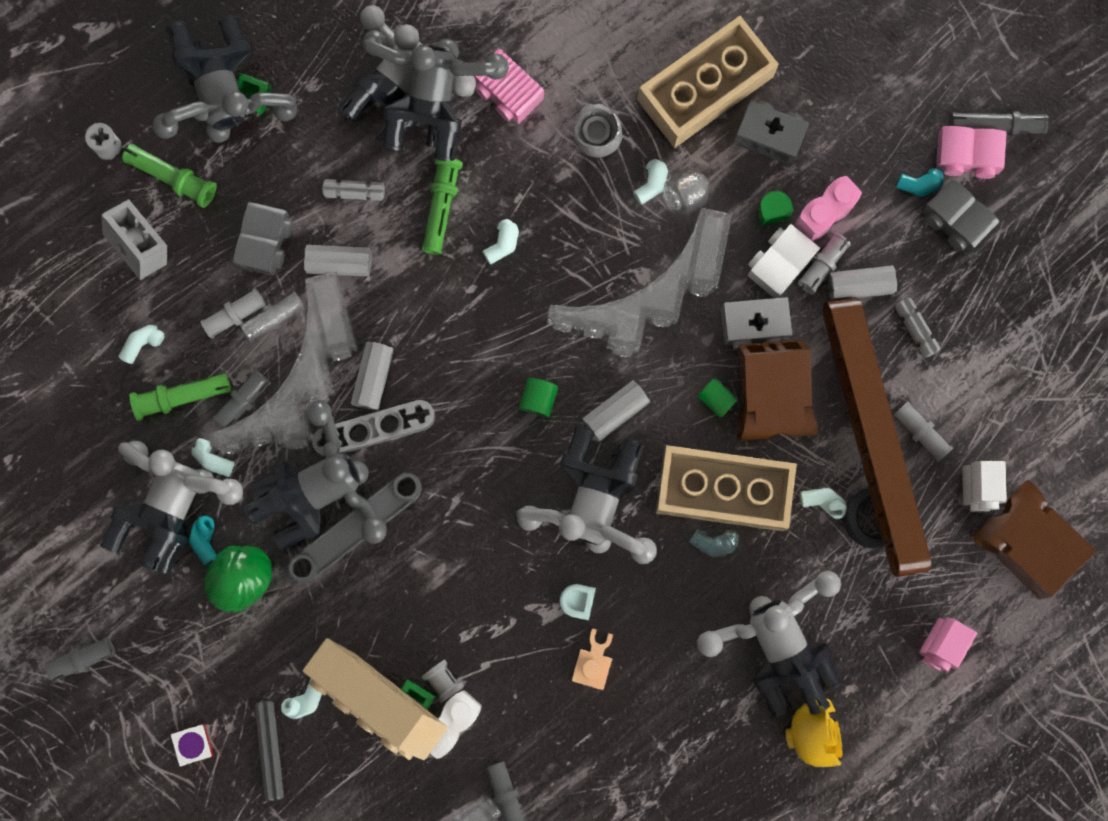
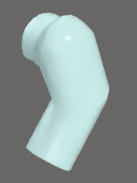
M658 159L651 160L646 166L648 170L647 183L633 191L634 197L640 205L657 196L665 189L668 169L665 163Z
M509 219L502 220L498 224L499 235L497 243L483 250V254L490 265L511 254L516 248L519 231L517 225Z
M147 325L132 332L124 344L119 358L133 364L141 347L147 343H150L152 346H159L164 339V333L154 325Z
M202 438L197 439L195 447H192L191 450L192 456L203 468L229 477L233 470L234 462L210 454L213 447L212 442Z
M830 488L800 492L802 507L819 505L835 519L843 518L847 513V505L844 499Z
M308 684L305 694L285 699L281 705V711L291 719H298L311 714L317 709L322 694Z

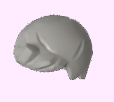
M590 104L582 108L573 131L580 150L586 155L595 158L605 157L615 152L622 141L620 119L602 104Z

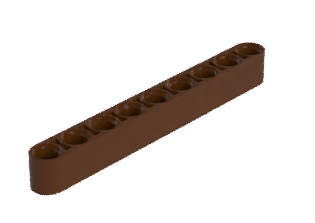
M857 297L827 301L823 305L824 323L890 570L895 577L927 572L931 568V557L861 302Z

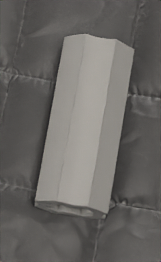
M306 245L304 269L306 274L370 277L371 250L365 247Z
M893 265L830 272V275H828V288L831 301L852 297L863 298L894 294L897 292V279Z
M366 342L351 401L353 406L371 411H379L394 351L392 347L376 342Z
M632 380L582 418V421L588 430L595 433L594 437L600 442L650 404V400L642 388Z

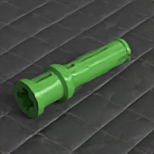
M130 144L127 147L131 154L124 151L123 162L129 163L172 186L175 194L179 196L186 195L197 201V205L202 208L207 207L212 201L217 189L215 182H206L196 177L194 172L188 168L180 170L138 148L134 144Z
M435 159L434 162L437 168L434 182L430 184L429 188L433 196L422 251L428 254L442 255L451 199L457 195L458 188L455 186L458 170L462 169L463 163L456 159L454 161Z
M225 372L221 375L171 388L159 385L156 387V390L141 394L132 392L130 393V403L137 421H140L146 415L158 412L170 413L174 406L224 393H231L230 382L227 380L228 375Z

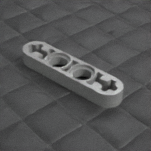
M416 400L337 423L335 426L338 437H341L338 430L343 429L344 438L348 443V446L343 447V442L340 441L339 453L345 454L424 431L430 428L435 421L434 409L427 401ZM421 407L424 412L429 411V415L425 417L424 423L420 424L417 419L408 421L411 427L404 429V420L400 412L406 411V416L410 417L416 414V408ZM386 416L396 417L399 421L397 430L392 433L384 432L381 429L382 419ZM364 425L367 428L368 434L365 440L361 442L351 440L350 430L353 426ZM321 428L314 434L312 445L316 452L325 457L323 452L324 446H319V443L324 441L323 428Z

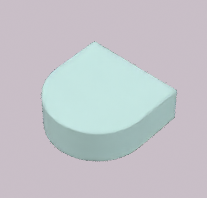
M579 584L568 586L560 596L562 610L571 617L589 620L596 588Z

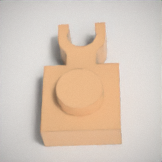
M592 628L589 639L591 643L590 652L580 649L571 681L604 690L612 658L603 656V653L609 647L613 634L608 633L606 642L598 644L595 641L597 630Z

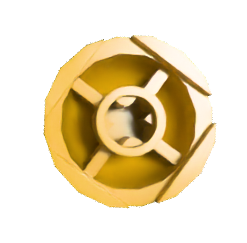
M829 699L827 701H829L830 707L825 711L822 707H819L821 713L815 715L810 714L806 703L797 709L792 718L791 728L786 729V739L789 748H795L798 757L803 762L815 767L841 765V762L838 760V758H842L840 728L838 721L834 722L830 718L829 713L835 712V709Z

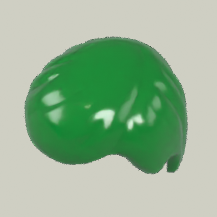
M229 546L215 556L206 570L203 584L206 597L216 608L225 612L239 613L246 610L267 591L272 579L271 561L267 554L257 547Z

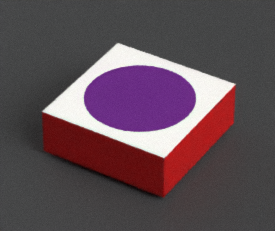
M205 724L171 734L179 766L214 756Z

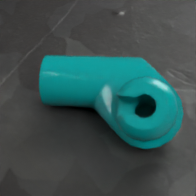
M937 168L930 169L929 173L918 179L902 173L896 188L919 197H925L941 188L944 184V175Z
M201 516L195 520L189 537L190 546L204 566L209 565L217 555L210 545L214 531V521L209 516Z

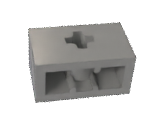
M129 199L102 214V234L140 280L167 265L166 243Z
M788 297L727 302L721 308L724 346H733V350H738L739 344L786 341L792 336ZM753 319H757L758 324H763L760 331H756L755 326H749Z

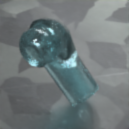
M697 529L689 543L711 557H718L736 550L739 536L735 531L726 530L723 535L711 538Z

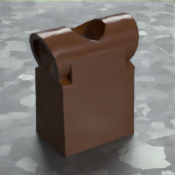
M802 339L739 344L738 357L742 407L737 423V441L763 440L777 434L789 435L791 437L818 435L817 424L811 409V349Z
M1026 480L1008 498L1001 516L988 518L970 536L977 545L995 554L1039 600L1052 597L1097 552L1054 509L1048 507L1040 490L1029 480Z

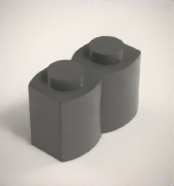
M953 179L922 211L925 215V221L930 227L945 232L949 237L948 241L952 247L961 252L964 250L968 254L1000 222L987 207L975 200L966 188Z
M248 202L233 258V263L236 267L274 276L276 268L281 269L285 256V251L281 250V245L284 238L288 239L292 230V220H288L289 215L286 210Z

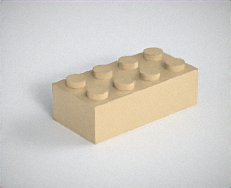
M739 16L640 86L637 100L675 148L772 79L779 64L744 19Z
M666 445L663 450L655 513L785 531L789 529L797 464Z
M326 638L303 669V672L312 679L309 683L311 687L323 695H329L334 699L332 703L338 709L348 715L351 713L358 718L356 723L371 734H377L382 738L381 744L395 754L399 752L409 760L412 756H415L425 761L448 729L447 725L357 654Z

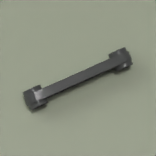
M403 473L366 501L379 519L386 524L420 497L422 484L414 474ZM405 480H412L416 484L415 492L410 496H402L399 493V486ZM357 509L349 513L291 559L288 570L292 579L300 583H309L315 580L365 541L361 534V528L365 520ZM307 559L312 565V570L308 576L301 578L296 572V567L300 561Z

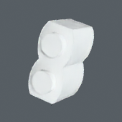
M792 224L786 230L780 227L768 241L772 245L765 254L760 250L748 264L752 268L748 277L773 298H779L820 249Z
M977 461L962 467L963 506H970V512H990V510L999 509L1000 503L1007 502L1005 461Z
M465 690L449 699L442 710L441 717L438 718L448 726V729L430 752L436 759L443 757L454 747L459 739L460 732L470 727L481 711L482 705Z

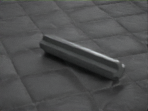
M263 701L255 704L264 797L267 801H273L283 798L284 793L273 701Z

